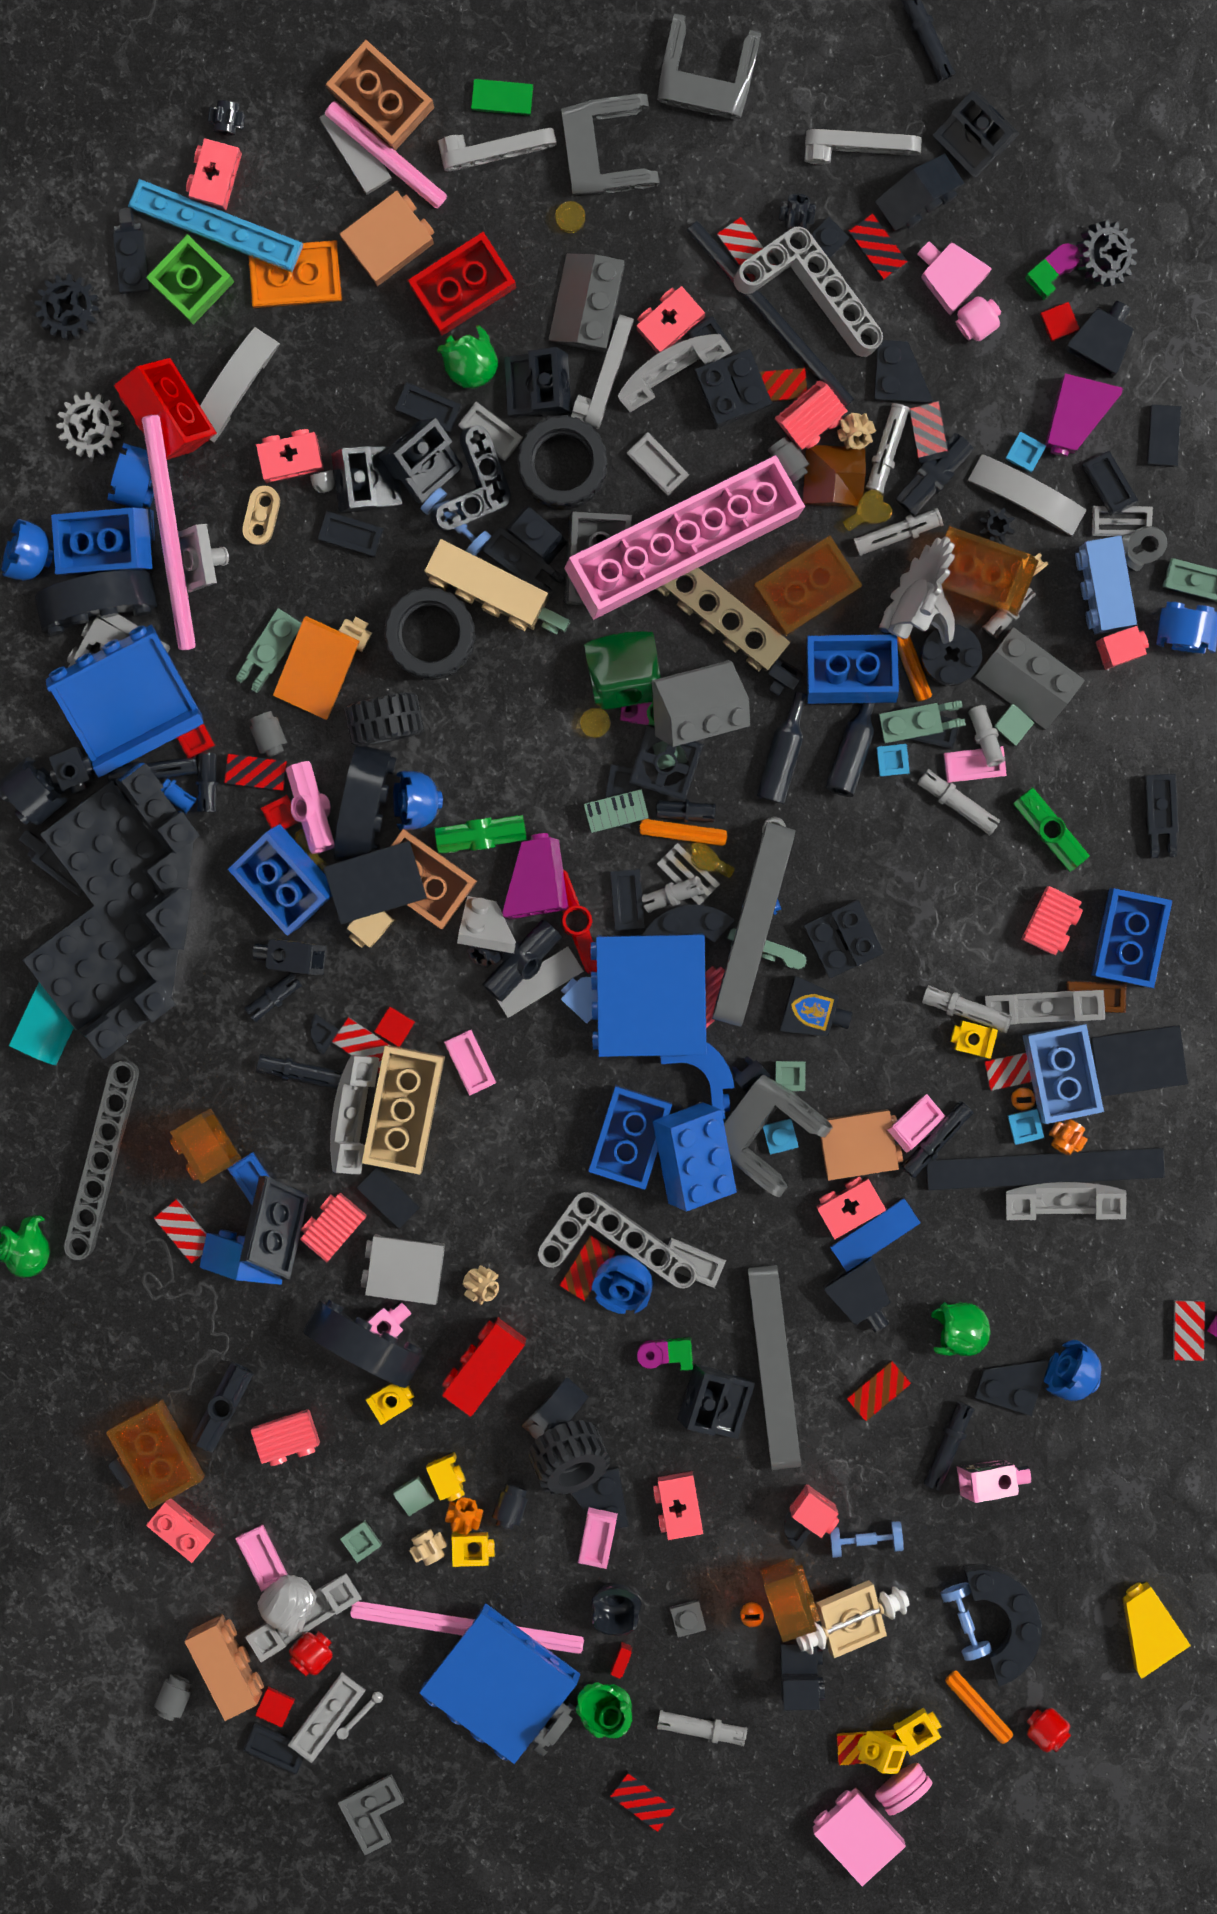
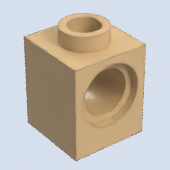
M381 912L355 920L347 928L352 932L349 938L361 948L365 944L368 947H372L393 923L394 919L386 912Z

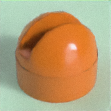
M1020 1087L1012 1093L1011 1102L1017 1110L1028 1111L1035 1105L1036 1099L1032 1090ZM1017 1097H1031V1102L1017 1103Z
M754 1602L746 1603L740 1611L741 1621L748 1627L759 1626L764 1619L762 1607ZM759 1614L760 1617L755 1619H745V1615Z

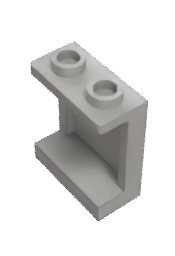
M375 1234L373 1241L367 1240L365 1258H370L369 1270H363L361 1287L366 1288L365 1295L436 1305L445 1243H426L382 1237Z

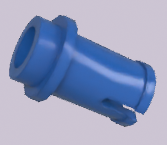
M167 778L162 784L163 788L161 791L172 804L187 814L197 798L176 785V780L171 781Z

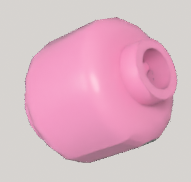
M978 296L958 310V320L955 322L967 340L982 341L999 328L1000 321L998 316L1001 314V310L992 299L986 301Z

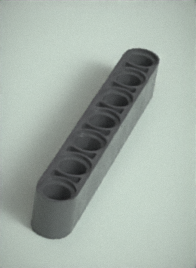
M766 822L713 1011V1020L741 1027L743 1024L795 837V829Z
M129 1060L114 1063L108 1072L64 1244L66 1255L73 1260H82L88 1257L95 1248L139 1077L138 1067ZM120 1066L129 1068L131 1072L129 1081L122 1082L118 1079L117 1070ZM113 1094L119 1095L123 1099L124 1104L120 1111L110 1107L109 1100ZM110 1123L115 1127L116 1135L113 1139L104 1137L102 1133L104 1124ZM98 1152H103L108 1156L109 1163L107 1167L101 1168L95 1163V1155ZM90 1181H96L100 1184L101 1193L99 1196H92L88 1192L87 1185ZM83 1209L93 1213L94 1221L91 1225H86L81 1221L80 1213ZM75 1238H81L86 1242L87 1248L85 1253H78L73 1249Z
M777 1265L748 1268L771 1470L801 1467Z

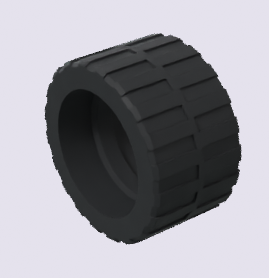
M568 415L547 417L546 420L536 423L525 434V438L519 446L520 451L517 462L521 481L532 498L534 497L538 500V503L549 506L552 509L569 510L577 506L580 507L595 497V494L603 486L604 478H606L607 452L601 436L598 432L596 433L589 423H585L577 417H568ZM558 435L572 436L581 441L587 448L591 458V467L586 479L579 486L564 491L555 490L545 485L535 470V456L539 447L549 438Z
M423 587L419 590L414 589L405 596L400 597L398 602L391 607L389 616L385 621L384 637L389 653L404 671L417 678L421 677L427 680L442 679L445 676L456 673L460 667L467 663V659L474 650L473 645L476 639L475 625L464 603L456 598L454 594L445 592L440 588ZM424 606H436L446 610L455 619L458 627L456 646L448 656L438 661L427 662L415 658L408 652L403 642L402 631L406 619L412 612Z

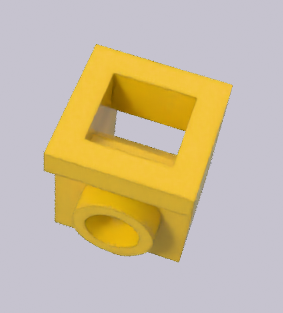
M961 1020L959 1026L954 1025L950 1042L955 1043L953 1048L955 1050L991 1059L998 1030ZM972 1033H976L979 1036V1041L975 1045L970 1044L968 1041V1037Z
M388 1383L367 1396L366 1401L382 1425L413 1405L411 1398L414 1397V1394L409 1385L407 1388H402ZM394 1396L397 1399V1404L389 1406L386 1403V1398Z
M455 1452L430 1462L426 1466L440 1501L447 1498L450 1502L465 1495L462 1485L466 1481L459 1465L454 1467L453 1464L457 1459Z
M453 1532V1567L488 1566L489 1557H495L494 1539H488V1532H473L467 1535ZM475 1542L479 1545L480 1549L477 1552H472L469 1550L468 1545Z
M924 1708L893 1725L902 1743L908 1746L907 1751L910 1756L941 1738L937 1730L942 1727L933 1711L927 1714ZM919 1723L924 1725L922 1732H915L913 1730L914 1726Z
M867 1731V1734L860 1738L857 1749L860 1751L858 1759L878 1769L881 1773L899 1774L908 1746L882 1732Z

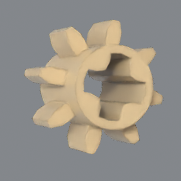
M851 413L843 420H840L842 429L837 430L840 441H844L846 449L852 447L853 449L860 450L873 442L870 434L876 432L873 421L868 420L866 413L863 415Z
M355 617L353 622L345 619L339 629L340 632L360 641L357 648L360 652H363L372 635V632L366 630L369 623L358 617Z
M482 1265L478 1269H471L463 1280L464 1287L468 1289L464 1296L473 1302H478L480 1305L484 1301L493 1300L499 1291V1284L495 1281L498 1274L489 1268L486 1269Z
M428 1529L411 1539L414 1546L409 1551L416 1563L423 1560L425 1566H428L445 1556L442 1549L446 1547L447 1543L441 1532L434 1535L432 1530Z

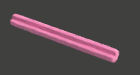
M333 101L328 106L325 115L434 208H439L444 203L447 195L348 110L337 101Z

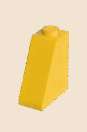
M1148 1582L1134 1584L1126 1591L1127 1595L1122 1598L1133 1664L1141 1679L1191 1646Z

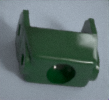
M653 632L618 633L584 644L595 705H599L603 710L653 702L652 680L661 678Z

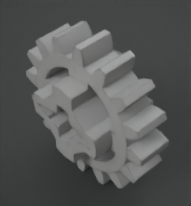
M86 392L85 400H81L75 395V404L71 405L65 402L64 405L68 411L66 413H58L64 419L63 423L57 424L58 429L64 430V433L59 438L61 441L69 440L66 446L68 450L71 451L77 447L76 455L82 457L85 451H87L89 458H94L95 451L104 456V448L106 446L112 449L115 448L111 442L112 439L121 438V435L116 432V428L123 427V423L115 421L120 412L118 410L110 411L113 403L108 400L103 404V396L100 394L96 396L95 400H92L89 392ZM88 406L87 411L79 415L75 414L81 408ZM102 410L108 417L109 426L103 424L101 420ZM92 420L96 427L95 429L90 428L87 432L83 425L85 422L90 423ZM71 425L76 427L79 432L77 441L72 435ZM100 436L104 437L100 442L91 445L94 439Z

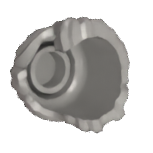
M285 1575L276 1582H273L260 1596L257 1602L258 1610L268 1625L290 1637L295 1632L303 1630L306 1618L314 1607L316 1595L307 1580L295 1575Z

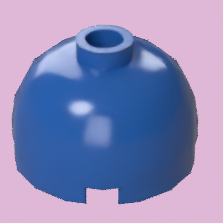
M22 519L16 520L11 530V533H15L16 536L12 537L11 542L7 541L1 571L4 572L2 575L5 577L24 581L39 575L43 567L49 568L54 551L49 549L47 534L38 525Z
M399 771L396 776L401 777L400 783H394L393 787L394 816H400L402 824H397V827L400 830L421 829L430 824L436 817L437 809L442 808V792L437 791L435 783L426 774L417 771Z
M617 1255L607 1259L600 1265L592 1284V1291L594 1290L597 1294V1302L607 1310L618 1314H625L626 1310L635 1309L634 1313L640 1312L648 1304L653 1286L652 1276L646 1265L638 1259L629 1255Z
M1071 1340L1062 1345L1066 1349L1060 1356L1055 1352L1051 1357L1044 1376V1382L1049 1385V1388H1046L1047 1391L1068 1401H1078L1086 1398L1098 1389L1101 1382V1362L1089 1346L1081 1341Z

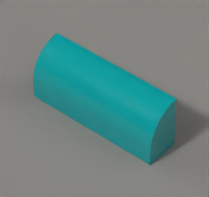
M38 983L9 1046L43 1062L57 1065L74 1027L40 983Z

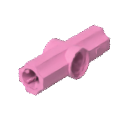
M309 761L290 765L286 768V772L294 796L291 802V814L296 821L302 823L309 850L312 854L331 850L334 848L335 843L327 819L330 813V801L325 794L319 792L312 765Z

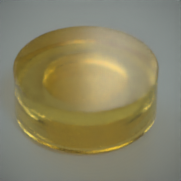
M573 201L561 204L556 211L557 225L564 232L574 233L579 231L585 223L583 207Z
M591 708L582 715L580 724L587 736L599 738L608 732L610 719L604 710Z

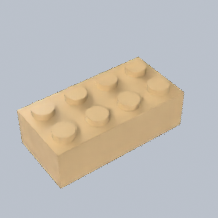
M440 539L425 569V573L429 577L428 581L433 586L446 591L447 587L456 590L455 595L459 599L469 604H472L475 600L483 604L481 607L483 611L499 618L500 614L509 617V624L523 631L527 627L534 629L538 616L549 599L547 592Z
M390 1045L384 1047L362 1163L419 1175L422 1173L445 1056Z

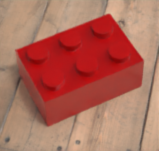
M484 232L408 280L411 289L441 336L517 288L515 280Z
M171 358L137 366L114 385L121 401L128 407L137 427L143 433V417L147 415H158L160 417L166 460L194 452L217 434Z
M499 1317L494 1323L490 1320L486 1323L478 1336L481 1341L477 1346L471 1344L460 1360L463 1365L459 1370L453 1367L442 1384L445 1387L442 1396L470 1417L525 1346L526 1338Z

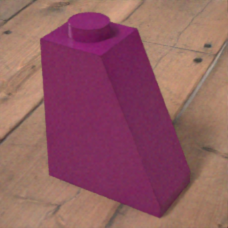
M1065 373L1061 379L1045 443L1047 448H1051L1050 453L1068 457L1069 453L1074 454L1122 394L1123 388Z
M548 833L532 835L530 841L521 843L503 908V917L518 919L568 909L559 840L549 837Z

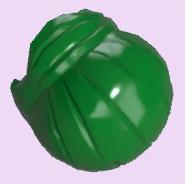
M480 325L476 326L479 338L468 334L455 341L450 335L446 337L445 345H439L437 349L443 356L448 376L462 387L478 388L483 386L493 378L498 367L497 355L490 343L489 335Z
M32 1215L23 1219L17 1233H14L8 1226L1 1227L0 1261L5 1263L10 1273L17 1277L35 1276L47 1265L50 1248L48 1241L38 1226L40 1221H44V1218L40 1215Z
M944 1302L940 1308L931 1313L932 1318L938 1319L944 1325L940 1340L941 1348L934 1347L935 1353L945 1356H954L955 1354L973 1356L980 1353L988 1344L991 1335L989 1319L978 1306L972 1303L961 1302L947 1305Z
M596 1682L592 1685L587 1684L579 1693L576 1712L580 1716L583 1726L594 1737L619 1738L629 1730L632 1723V1703L630 1696L623 1688L614 1684L603 1685Z

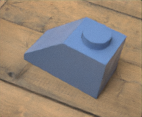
M581 977L578 981L572 978L561 990L565 994L561 1000L585 1023H588L592 1019V1002H598L597 990H592L591 977Z

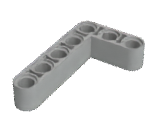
M794 227L747 259L734 276L736 289L741 293L751 294L791 267L856 355L861 357L871 355L883 340V333L880 327L810 232L803 227ZM790 240H798L802 245V249L794 248ZM772 255L776 257L779 265L770 264L767 256ZM808 263L816 264L820 273L811 272L808 268ZM743 272L752 273L756 281H747L744 278ZM825 287H831L836 290L837 297L829 296L825 291ZM843 311L851 312L855 317V321H848L844 317ZM861 335L869 336L872 340V345L864 344L861 340Z
M583 1192L574 1198L538 1251V1258L544 1266L553 1268L559 1266L590 1225L678 1288L690 1287L697 1277L696 1267L690 1261L592 1192ZM583 1197H589L594 1201V1210L589 1214L583 1213L579 1208V1201ZM608 1214L615 1215L618 1218L619 1225L614 1231L607 1230L603 1225V1219ZM566 1221H571L577 1226V1234L572 1238L566 1237L562 1232V1225ZM630 1232H638L642 1235L643 1243L640 1247L633 1248L628 1244L627 1236ZM554 1245L559 1249V1260L551 1262L545 1257L547 1246ZM662 1249L666 1252L667 1261L665 1264L656 1265L652 1262L651 1253L653 1250ZM685 1266L690 1269L691 1279L688 1282H680L676 1279L675 1271L678 1267Z

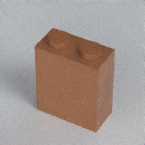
M395 191L340 233L344 243L377 286L434 244L431 235L435 232L424 218L419 221L413 213L417 209L407 195L401 197L398 191Z
M885 1109L827 1119L833 1128L825 1138H820L828 1181L899 1170L898 1162H903L901 1146L899 1144L895 1145L894 1137L888 1131L897 1121L896 1115H890V1110Z

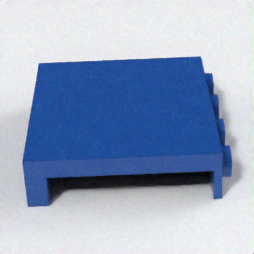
M152 624L146 628L145 626H139L129 632L128 637L120 641L118 639L109 641L102 647L103 650L93 655L91 653L82 655L75 661L76 664L66 669L65 667L55 669L49 674V678L46 679L48 691L52 692L92 761L93 769L98 778L204 724L199 708Z
M704 933L643 936L597 935L596 942H591V960H597V972H591L592 990H597L598 1002H592V1020H598V1032H593V1050L599 1049V1057L707 1055Z
M485 1603L474 1622L429 1680L424 1682L419 1693L429 1705L439 1707L447 1713V1717L453 1723L467 1728L477 1741L485 1742L491 1746L501 1759L509 1760L515 1764L575 1688L580 1673Z

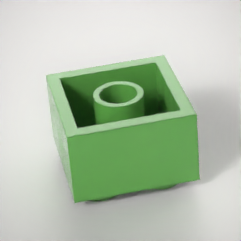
M188 234L146 277L193 325L234 283L232 277Z

